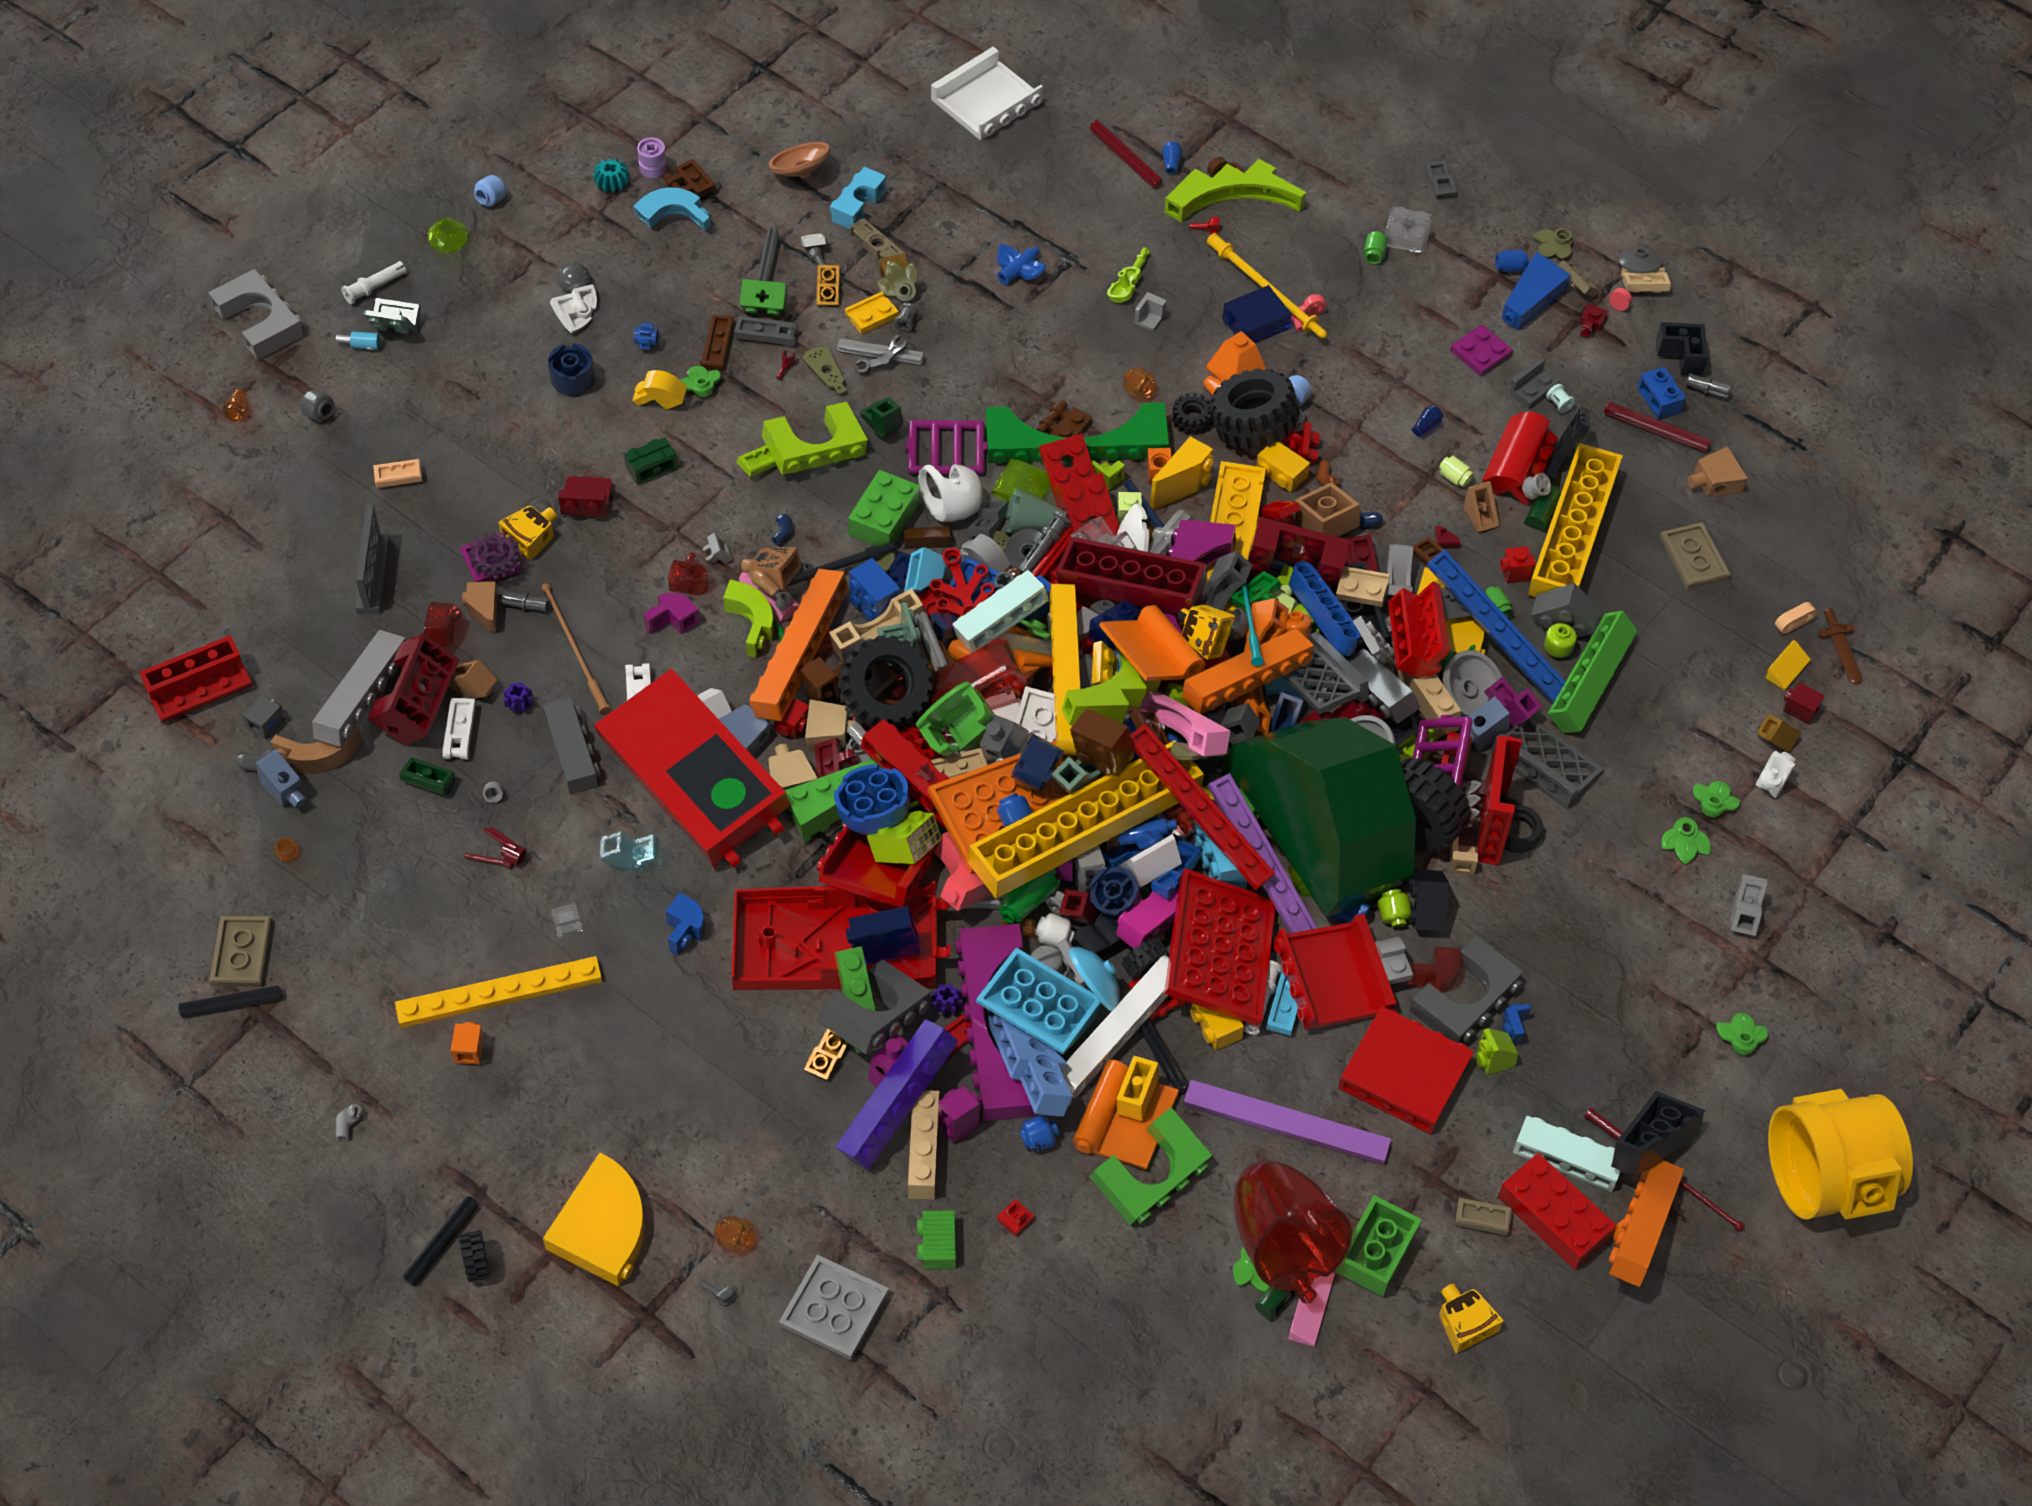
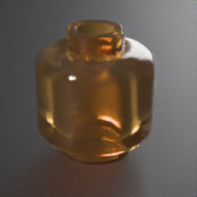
M1136 366L1126 371L1123 376L1124 390L1135 398H1148L1155 392V376L1144 368Z
M728 1215L723 1218L722 1221L716 1224L714 1230L717 1245L734 1253H743L750 1249L756 1238V1232L752 1223L747 1219L734 1215Z

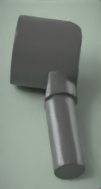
M704 1280L699 1282V1286L712 1293L722 1306H726L735 1299L732 1289L727 1285L718 1290Z

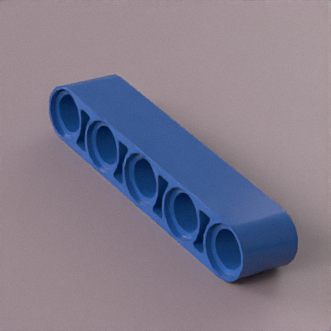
M1297 562L1289 580L1291 590L1331 645L1341 655H1353L1361 637L1353 619L1316 569L1308 562Z

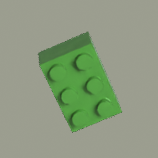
M879 470L848 517L849 536L875 546L889 542L895 544L920 504V485Z
M1373 1195L1338 1259L1335 1272L1384 1297L1418 1234L1422 1219Z

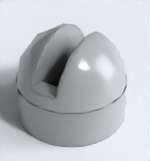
M493 781L488 782L484 786L483 797L486 801L496 803L502 799L503 788L500 783ZM492 788H495L496 795H493Z

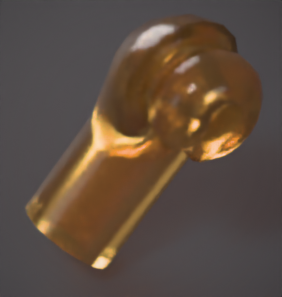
M1025 917L1017 923L1020 924V928L1022 927L1024 935H1032L1036 932V922L1032 918ZM1001 918L1002 925H1014V924H1015V923H1012V924L1007 923V922H1005V921Z

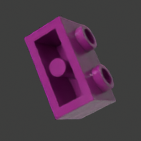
M964 1085L957 1090H950L938 1102V1126L953 1144L979 1128L980 1100L973 1091L969 1092Z

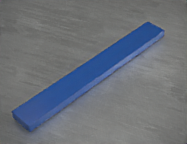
M1445 549L1442 550L1426 566L1553 705L1566 681Z

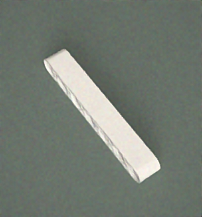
M1162 956L1067 1060L1063 1075L1069 1090L1072 1092V1099L1076 1098L1103 1069L1106 1061L1112 1059L1166 999L1168 995L1164 994L1169 961L1168 956Z

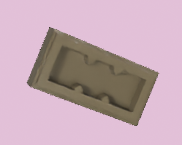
M1567 261L1560 262L1558 266L1571 274L1569 281L1571 286L1575 289L1579 288L1586 295L1592 297L1597 295L1598 289L1573 263Z
M1459 1198L1455 1225L1507 1235L1512 1208Z

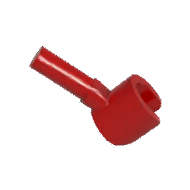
M1212 217L1209 223H1190V229H1207L1211 234L1217 233L1221 227L1219 225L1220 218Z

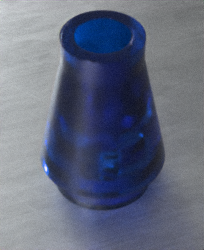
M1434 405L1425 407L1416 424L1412 427V432L1421 438L1424 434L1442 423L1444 417L1442 411Z

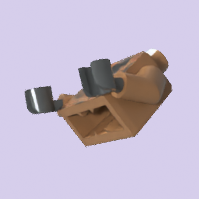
M797 547L760 549L753 559H743L741 564L742 572L750 573L751 581L754 585L761 586L768 594L774 595L777 598L775 605L782 611L785 610L786 605H790L791 595L788 592H780L779 590H784L799 570L803 572L814 567L809 562H801L802 559L799 557Z

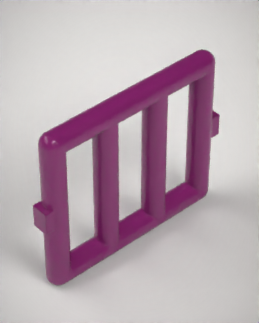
M911 420L909 422L908 441H906L909 474L919 475V471L924 467L917 466V429H931L930 465L938 470L941 475H949L951 466H939L940 429H953V465H962V429H976V466L965 467L972 469L977 475L984 474L987 442H985V424L983 421Z
M1441 715L1439 719L1421 720L1413 759H1422L1423 752L1457 750L1454 764H1437L1434 766L1442 768L1446 774L1452 773L1454 782L1460 785L1472 728V718L1469 716L1453 717ZM1461 727L1459 740L1426 742L1428 729Z

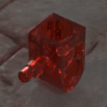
M690 552L685 561L673 560L668 575L669 591L694 596L707 592L709 588L707 569L704 565L695 563V553Z

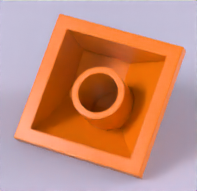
M1242 331L1225 340L1206 365V369L1221 381L1229 380L1232 375L1241 374L1245 370L1267 369L1256 344Z

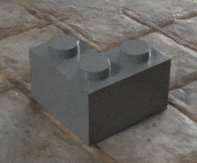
M1575 583L1537 594L1531 616L1544 630L1556 623L1567 624L1575 630L1578 638L1595 632L1601 610Z

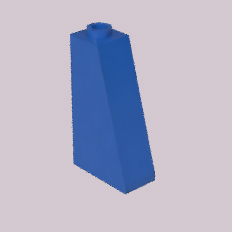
M1539 252L1535 253L1506 301L1501 319L1515 329H1521L1568 289L1571 274Z

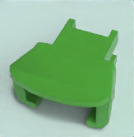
M967 681L956 686L935 702L919 718L916 726L936 753L950 756L955 752L960 753L963 750L978 749L986 732V726L991 722L995 714L981 693ZM948 729L959 746L948 743L940 731Z

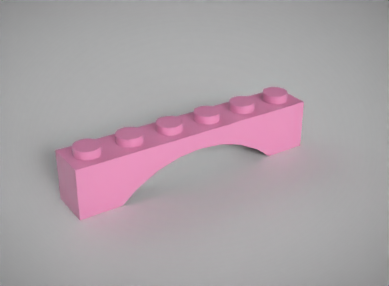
M1147 691L1141 706L1136 707L1154 711L1161 724L1180 733L1189 743V748L1203 757L1227 754L1230 730L1163 693Z

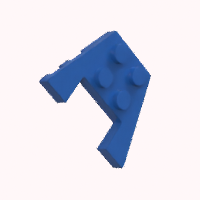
M1168 832L1169 835L1163 836V839L1167 838L1172 834ZM1176 836L1174 838L1182 864L1151 882V890L1167 899L1179 887L1181 873L1184 868L1192 870L1202 857L1200 848ZM1124 845L1116 847V852L1107 854L1104 851L1101 853L1105 866L1112 868L1120 866V864L1148 848L1139 849L1137 845L1131 847Z

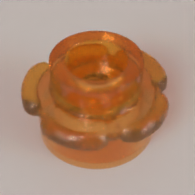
M281 838L275 844L274 854L281 861L293 859L299 852L297 849L298 844L291 838Z

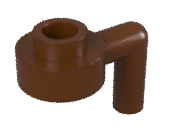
M1223 157L1212 159L1207 168V172L1212 177L1226 164L1245 173L1236 162L1228 163Z

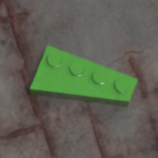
M873 759L784 790L791 805L788 807V810L804 844L811 840L812 835L819 831L821 833L825 832L830 828V824L840 819L834 800V791L838 789L839 785L843 782L842 778L850 771L862 766L877 764Z

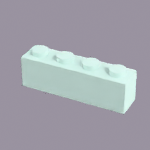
M1027 570L1005 587L997 590L995 594L984 602L979 603L970 612L958 618L952 624L957 638L975 654L1049 601L1045 586Z
M1526 1116L1513 1150L1514 1154L1530 1160L1539 1152L1559 1172L1609 1192L1613 1191L1620 1174V1170L1611 1167L1615 1148L1597 1144L1588 1137L1577 1136L1565 1128H1557L1547 1124L1540 1118Z

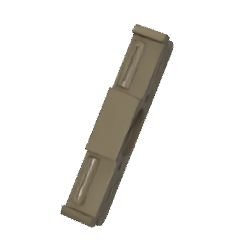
M860 219L850 226V236H856L863 242V247L877 259L904 253L867 220ZM875 242H881L883 245L880 247H875L872 244Z

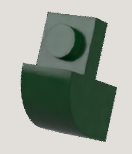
M889 397L880 402L877 401L860 411L861 418L874 428L875 435L880 438L899 429L903 425L901 407Z

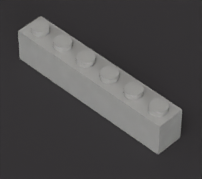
M382 630L377 632L313 719L314 739L341 747L344 741L351 737L354 727L363 720L364 713L369 707L373 706L379 692L384 691L390 677L396 674L398 665L393 660L401 643L406 641L405 637Z

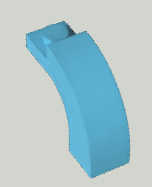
M681 188L655 190L645 195L633 206L636 216L650 228L655 226L663 217L670 214L687 216L705 232L711 227L710 214L702 207L700 197Z

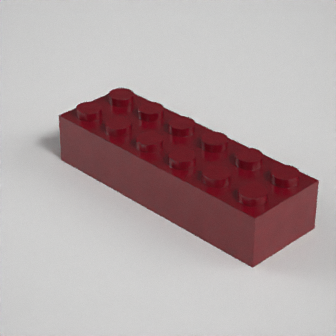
M1075 537L1070 538L1056 571L1058 584H1075V593L1141 607L1156 605L1161 611L1178 614L1183 608L1190 610L1191 607L1198 606L1207 584L1206 563Z

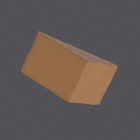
M1488 481L1468 487L1463 508L1477 532L1500 526L1491 482Z

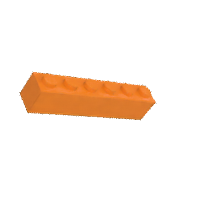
M1295 628L1260 645L1261 656L1263 657V664L1261 666L1252 665L1251 650H1248L1186 679L1182 698L1199 714L1214 710L1217 706L1233 701L1236 697L1249 693L1255 688L1269 684L1276 678L1308 665L1312 659L1314 645Z
M1660 1160L1642 1172L1640 1179L1644 1182L1639 1180L1634 1192V1196L1638 1198H1632L1627 1210L1632 1215L1627 1213L1621 1226L1626 1231L1620 1230L1614 1244L1619 1246V1248L1613 1247L1608 1262L1612 1263L1610 1275L1638 1287L1641 1286L1683 1175V1168Z

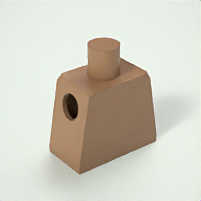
M1725 447L1701 458L1697 462L1694 474L1688 476V484L1691 489L1702 487L1708 497L1742 493L1748 478L1730 449Z

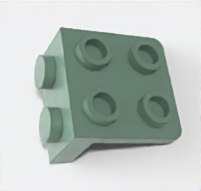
M376 298L374 311L364 310L363 316L375 329L387 331L388 328L396 329L395 331L398 333L409 334V331H417L421 306L419 304Z
M906 602L901 603L900 624L877 628L878 636L884 635L885 638H889L891 635L898 636L900 641L907 639L911 642L910 646L914 649L917 646L919 647L918 642L921 641L919 628H914L913 625L915 622L913 609H908ZM887 663L893 670L898 669L896 666Z

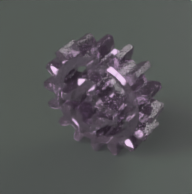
M495 531L492 532V536L484 533V539L476 538V545H470L469 558L471 566L476 568L477 574L484 572V577L486 578L490 574L497 578L499 573L506 576L507 570L513 572V565H519L518 558H521L518 542H514L513 536L506 538L505 532H502L500 536H497Z

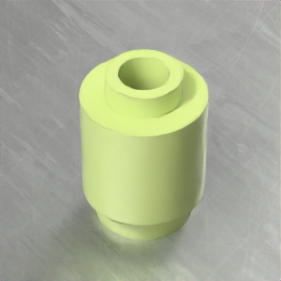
M1455 456L1446 457L1439 466L1441 469L1440 474L1456 486L1466 487L1474 476L1471 468Z

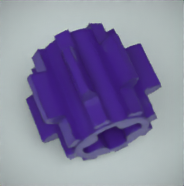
M521 682L510 684L511 686L503 691L505 707H509L510 710H513V713L526 712V709L533 705L532 689L527 688Z
M943 984L939 985V990L932 992L933 1010L940 1011L942 1016H946V1014L955 1015V1010L962 1008L961 990L954 989L952 984L946 986Z

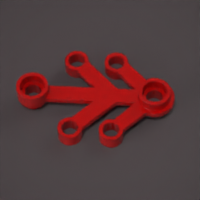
M948 548L943 552L944 565L951 569L957 588L943 583L941 579H933L929 586L933 594L939 595L944 593L961 600L964 606L950 603L949 599L941 597L936 601L938 612L943 614L950 612L961 617L974 609L979 603L984 602L995 594V588L991 583L983 584L980 589V595L972 603L971 596L979 583L989 576L988 567L984 564L977 565L974 568L973 576L966 585L960 568L962 563L960 551L956 548ZM981 570L985 571L983 574H978ZM935 585H941L939 588H933ZM987 589H991V592L985 593L984 591ZM941 604H947L945 607H940Z

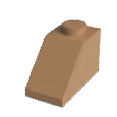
M467 582V590L462 593L463 606H467L470 617L491 634L496 633L498 608L496 583Z
M474 660L457 665L448 688L471 699L485 698L493 691L494 688L492 686L498 679L479 660Z

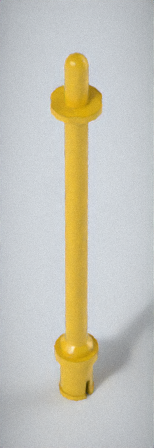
M1216 233L1209 236L1207 244L1218 252V256L1222 259L1228 258L1303 322V331L1306 333L1313 331L1322 339L1327 337V332L1317 324L1319 317L1316 315L1309 317L1234 253V246L1232 244L1226 243Z

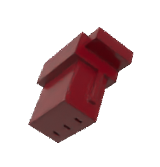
M928 763L917 771L926 781L934 776L929 769Z

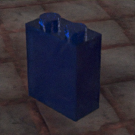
M1267 285L1224 303L1222 320L1226 326L1230 327L1234 335L1242 331L1254 343H1257L1290 329L1292 314L1272 288Z
M908 906L849 918L850 928L846 929L848 943L851 944L852 948L862 946L866 965L878 963L881 960L888 961L921 954L918 931Z

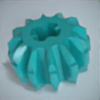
M608 158V161L600 160V164L595 165L593 174L598 189H603L605 193L609 190L613 193L615 190L622 191L623 187L628 186L630 177L625 162H620L618 158L615 160Z

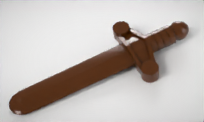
M1827 607L1824 610V614L1829 626L1820 630L1818 637L1820 639L1832 638L1849 681L1853 684H1858L1862 681V676L1845 635L1853 633L1855 626L1853 624L1838 623L1833 609Z

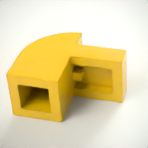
M660 370L648 371L645 381H641L636 385L632 401L640 406L655 400L664 409L668 410L683 403L687 386L676 376Z

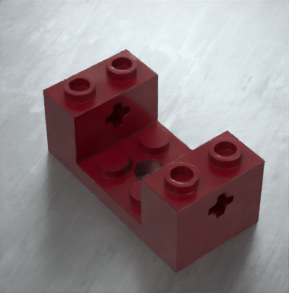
M1259 516L1247 558L1252 564L1249 574L1256 577L1263 571L1268 573L1273 558L1292 563L1304 561L1310 563L1335 595L1344 570L1350 540Z
M424 633L402 642L393 660L396 665L402 668L395 688L391 694L375 701L367 720L404 746L427 737L460 659ZM419 681L424 684L425 691L420 688Z

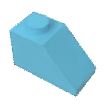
M925 547L911 553L904 592L912 588L914 593L929 586L933 579H942L946 573L942 555Z

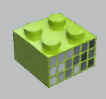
M922 811L908 812L905 819L893 828L885 827L879 829L876 834L867 836L875 862L915 864L942 839L934 813H923Z

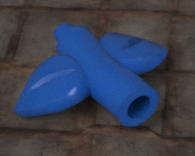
M1000 244L997 251V261L1003 269L997 273L999 281L1007 285L1019 276L1025 280H1032L1040 276L1046 270V266L1036 261L1037 255L1040 254L1039 248L1036 246L1032 249L1028 248L1020 254L1014 248Z
M1157 815L1119 834L1120 846L1136 843L1139 849L1151 847L1162 841L1163 836L1169 835L1168 831L1177 829L1175 819L1165 821V818L1158 819Z

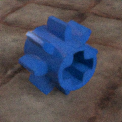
M641 323V327L635 328L634 343L640 344L639 349L652 350V345H658L659 330L653 329L654 324Z

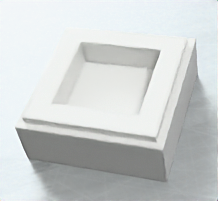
M821 233L801 237L804 247L826 244L825 236Z

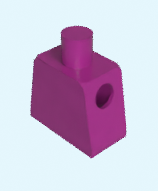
M896 1034L889 1039L871 1058L868 1081L875 1087H878L908 1044L900 1035Z

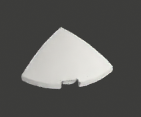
M593 284L575 288L571 294L555 297L550 301L557 317L570 333L582 329L591 320L592 312L596 309L597 296Z
M1135 503L1124 517L1118 529L1114 545L1148 552L1149 529H1147L1146 523L1142 522V519L1147 520V515L1140 504Z

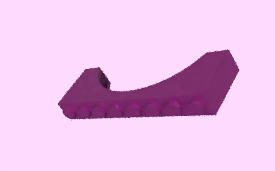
M1181 519L1179 528L1174 530L1173 541L1175 544L1170 546L1169 556L1206 563L1207 568L1216 563L1218 558L1234 552L1237 540L1236 526L1233 524ZM1162 611L1182 634V630L1176 621L1175 613ZM1198 653L1199 656L1205 661V668L1203 669V671H1205L1207 668L1206 658H1204L1200 653ZM1172 679L1167 681L1185 682L1186 679Z
M1020 924L964 928L959 931V939H955L956 954L961 955V961H958V974L964 978V983H960L961 997L966 998L967 1005H963L964 1020H969L970 1027L966 1028L967 1043H972L973 1050H969L970 1065H975L976 1073H972L973 1089L978 1088L979 1096L977 1097L980 1100L979 1112H981L982 1121L1042 1115L1034 1113L1021 1080L1011 1079L1003 1058L987 1031L983 1006L976 1003L977 997L1015 948L1022 951L1023 944Z

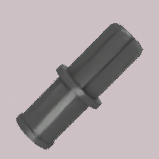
M1692 373L1689 374L1686 382V387L1704 391L1706 395L1710 393L1723 398H1728L1732 390L1731 386L1713 381L1711 377L1707 379Z
M505 591L502 595L503 605L519 607L523 611L529 609L544 613L548 612L549 598L531 596L528 592L520 594Z

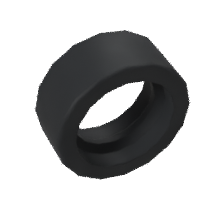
M1515 805L1512 820H1521L1527 823L1532 828V834L1529 837L1517 838L1508 833L1504 849L1514 853H1524L1536 847L1541 837L1543 823L1540 816L1533 809L1525 805Z

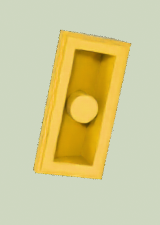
M1793 640L1769 667L1765 678L1786 690L1811 659L1800 645Z

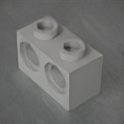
M1099 845L1073 858L1074 882L1079 892L1090 894L1092 879L1099 871L1105 868V861Z

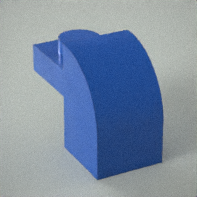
M679 893L666 909L667 924L676 928L668 938L669 950L677 956L683 949L689 947L693 938L701 942L705 933L701 907L693 899Z

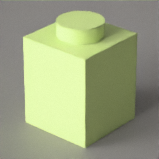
M1118 492L1117 521L1119 527L1135 503L1142 506L1141 492Z

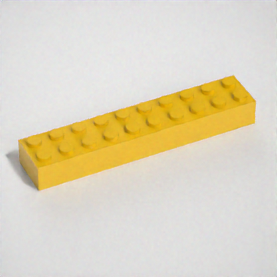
M1175 740L1165 745L1169 751H1171L1173 742H1176ZM1139 758L1128 764L1119 777L1110 773L970 845L968 864L993 896L998 898L1179 802L1145 762ZM1178 760L1198 785L1202 787L1204 773L1192 760Z

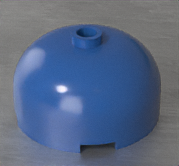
M879 764L866 765L850 771L842 778L843 782L834 791V800L840 819L849 829L862 835L876 834L879 829L897 826L905 819L910 807V793L904 775L895 768L893 770L879 768Z

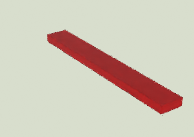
M1146 724L1130 734L1133 750L1255 890L1276 874Z

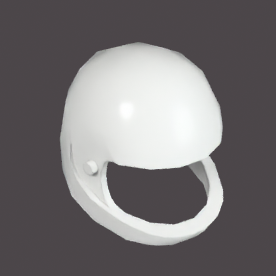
M954 464L951 466L949 479L944 478L931 465H925L919 471L918 482L920 492L930 513L941 522L964 520L979 511L983 499V486L979 476L972 469ZM926 472L935 481L942 499L931 495L926 481Z

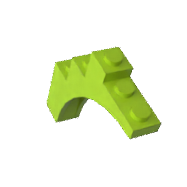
M1258 159L1245 173L1229 164H1226L1213 178L1194 169L1165 198L1164 213L1182 222L1192 213L1206 206L1233 199L1266 200L1285 205L1300 212L1305 205L1306 192L1276 176L1275 167Z
M1115 645L1120 657L1121 670L1111 679L1099 685L1085 689L1067 690L1061 710L1069 725H1074L1086 708L1123 724L1129 707H1140L1147 691H1157L1162 680L1145 681Z

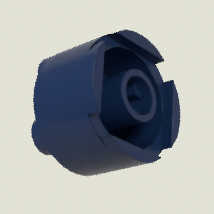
M572 343V346L565 347V344L553 349L549 354L548 368L552 386L557 391L568 394L570 397H578L593 385L595 381L593 359L590 351L585 346Z
M1033 733L1026 744L1027 747L1014 767L1011 778L1036 791L1042 792L1046 783L1052 777L1053 769L1056 763L1059 762L1064 750Z

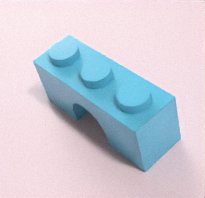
M863 167L859 173L854 175L848 187H844L839 198L832 202L830 206L832 222L850 230L852 224L860 219H864V203L861 201H869L876 204L886 192V176Z

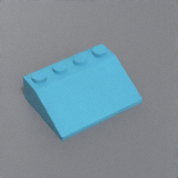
M1015 948L976 999V1003L1061 1054H1064L1087 1031L1098 1016L1101 1002L1092 992L1018 948Z

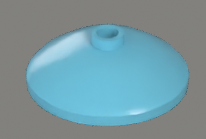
M1072 947L1069 950V955L1080 976L1098 1000L1112 1012L1120 1003L1119 986L1114 976L1117 972L1115 967L1109 960L1104 962L1094 952L1081 947Z

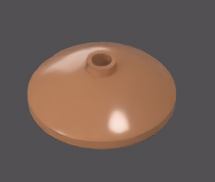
M811 142L791 147L774 156L769 161V168L772 172L782 176L807 177L826 161L831 152L830 147L824 142Z

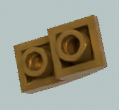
M818 265L817 306H839V265Z
M827 1028L819 1046L814 1048L804 1070L828 1081L845 1055L850 1043Z

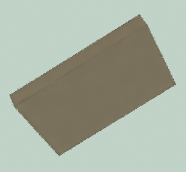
M1703 522L1660 533L1659 538L1687 590L1729 580L1731 574Z
M220 916L209 980L211 986L262 987L272 927L271 916Z

